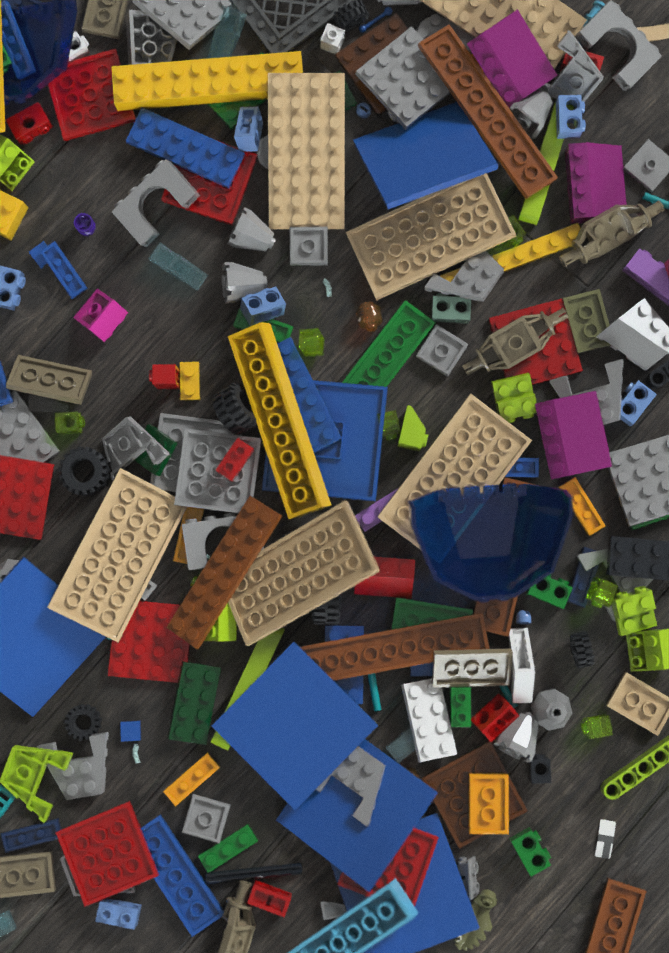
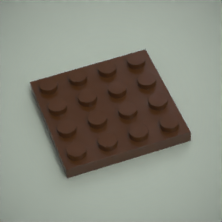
M397 13L335 54L336 59L377 116L387 111L386 107L355 73L366 62L408 30Z
M490 741L421 777L423 782L438 792L433 801L458 848L485 835L469 834V773L508 774ZM509 777V821L528 810Z

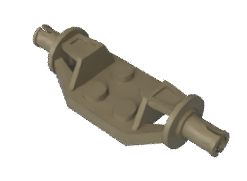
M658 200L647 208H644L639 203L637 205H615L583 223L576 239L572 241L573 249L559 256L561 264L567 267V265L578 259L583 264H586L588 260L598 258L632 239L644 228L652 226L651 218L664 212L663 204ZM636 213L637 216L631 218L629 214ZM588 237L589 243L583 247L581 244Z
M562 307L549 316L545 315L543 311L540 314L523 315L490 334L479 350L478 348L475 349L478 354L476 355L477 358L462 365L464 370L468 369L465 371L466 374L469 376L482 367L486 368L488 373L490 370L509 369L544 348L551 335H555L554 326L569 318L565 313L566 311ZM496 360H500V361L495 362V363H493V364L487 365V364H489V363H491V362H494V361H496Z
M240 880L236 897H227V906L222 918L228 923L224 930V937L218 953H248L256 927L251 910L253 905L247 904V897L252 886L250 882ZM240 908L243 910V918L240 917Z

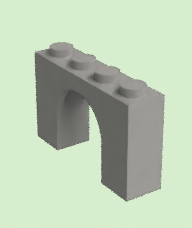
M610 0L575 35V38L588 50L607 32H617L625 37L630 47L629 59L612 78L626 91L662 55L659 53V49L646 39L644 32L634 26L633 20L624 15L620 6Z
M167 159L157 163L155 170L151 174L145 175L141 180L142 182L137 187H133L124 200L118 201L114 206L115 209L111 211L136 241L144 247H147L160 235L146 219L143 212L145 198L150 192L156 189H167L178 203L185 208H188L201 196L172 162Z
M235 513L223 514L224 518L216 519V516L204 517L205 521L197 522V519L185 520L186 524H182L189 571L204 569L207 564L205 542L208 535L219 527L230 528L237 517Z

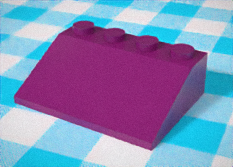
M518 9L467 43L487 78L508 108L513 103L521 101L558 76Z
M589 142L568 144L565 149L570 223H585L615 205H626L622 147L619 145Z
M596 391L535 404L551 479L612 467Z

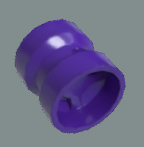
M80 213L75 217L74 226L81 235L90 236L95 232L96 225L90 215Z

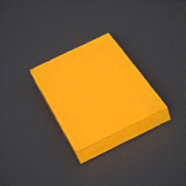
M469 773V834H509V774Z

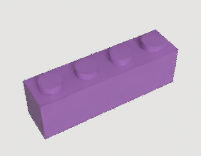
M639 248L622 271L669 306V278L664 263L657 262L648 251H642Z

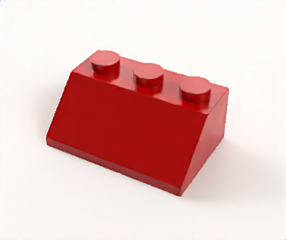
M374 557L380 571L358 583L354 588V594L412 599L415 560Z

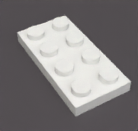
M432 679L401 685L418 763L457 754L442 687L433 688Z

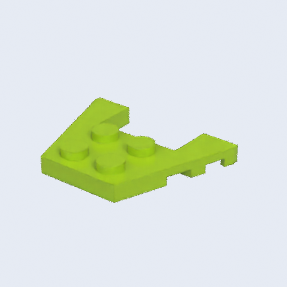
M15 745L9 754L0 783L17 799L20 798L27 805L26 807L31 812L34 811L39 816L38 819L45 823L48 820L53 805L36 797V793L47 764L65 771L68 768L73 753Z

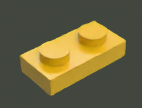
M180 362L181 401L200 400L199 362Z

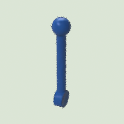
M387 7L381 15L366 25H361L359 31L364 33L368 27L384 16H390L392 9Z

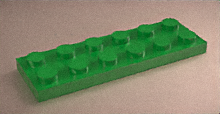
M405 300L342 383L388 387L436 322Z

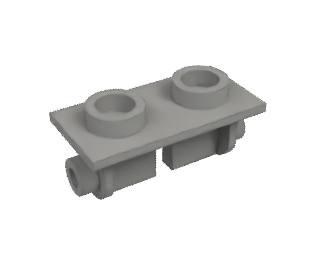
M475 856L468 860L467 857H459V861H457L460 876H465V879H462L469 900H472L479 893V883L476 879L478 863L475 860Z

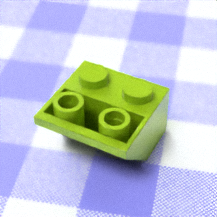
M0 135V183L13 191L35 161L8 138Z
M227 603L204 641H236V620L229 603Z
M669 629L638 631L626 635L631 672L669 669Z

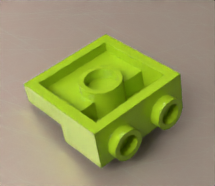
M529 373L491 381L498 415L509 423L516 421L515 418L521 416L524 419L534 417V413H537L535 407L537 402Z
M640 586L634 588L633 592H619L615 597L610 598L620 636L657 626L654 614L656 606L651 589Z

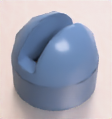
M360 103L356 107V114L360 118H367L371 114V108L367 103Z
M520 610L516 615V623L531 624V614L529 611Z

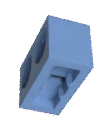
M558 95L556 100L557 139L580 138L581 134L585 132L586 122L582 120V113L585 112V102L582 101L581 95ZM566 105H573L575 110H569ZM573 123L576 128L570 129L567 124Z
M240 107L234 138L241 152L258 151L263 127V119L259 107Z
M0 266V307L15 311L16 306H19L21 300L20 290L24 288L26 282L25 275L20 270ZM10 276H15V280L12 283H7V279ZM5 294H10L9 300L3 302L2 297Z
M277 287L266 288L261 292L248 294L243 297L240 310L249 326H253L284 315L286 303Z
M639 380L634 384L631 382L624 390L626 395L621 399L620 419L628 426H632L657 395ZM635 390L642 393V399H637L634 396ZM624 405L630 407L631 413L629 415L623 412Z
M107 897L99 903L95 922L134 930L138 924L142 905Z

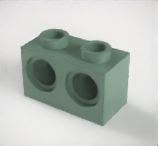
M441 293L433 296L431 319L434 322L469 324L471 299L460 298L459 295L451 297ZM440 303L445 304L447 310L439 311L436 306ZM462 304L466 311L458 312L456 305Z

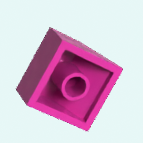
M96 289L73 318L105 342L107 338L111 337L116 327L124 321L128 312L115 300Z

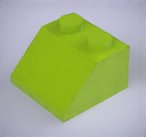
M407 405L397 447L420 452L421 448L426 446L428 435L425 434L426 428L410 405Z

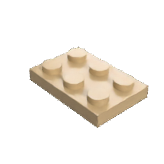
M624 672L606 704L609 708L657 736L669 717V697L627 672Z

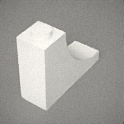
M511 628L508 638L509 647L513 652L510 687L512 703H532L535 668L528 628Z

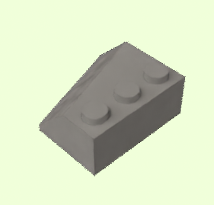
M129 10L126 17L128 65L171 62L177 39L142 10Z
M645 298L596 336L601 341L605 340L609 343L610 347L614 350L621 351L626 355L627 359L645 371L669 353V327Z

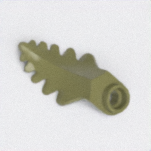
M482 890L473 899L471 906L480 928L458 936L459 938L455 939V945L458 950H468V948L472 950L473 945L478 947L479 942L477 939L485 941L484 931L489 932L492 930L489 912L497 904L496 894L493 891Z

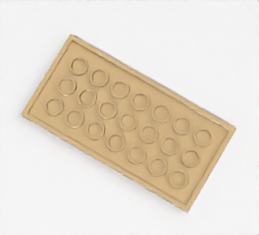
M420 0L474 38L518 9L554 69L566 53L557 47L559 41L568 30L575 37L587 21V19L559 0Z
M268 73L269 229H290V227L344 229L345 73Z
M487 173L414 200L346 232L376 300L516 237V233Z
M469 394L377 517L437 563H440L532 440L474 395Z
M119 468L47 608L119 642L187 507L174 505L175 496Z
M343 501L260 551L228 602L247 646L256 643L380 571L349 503Z

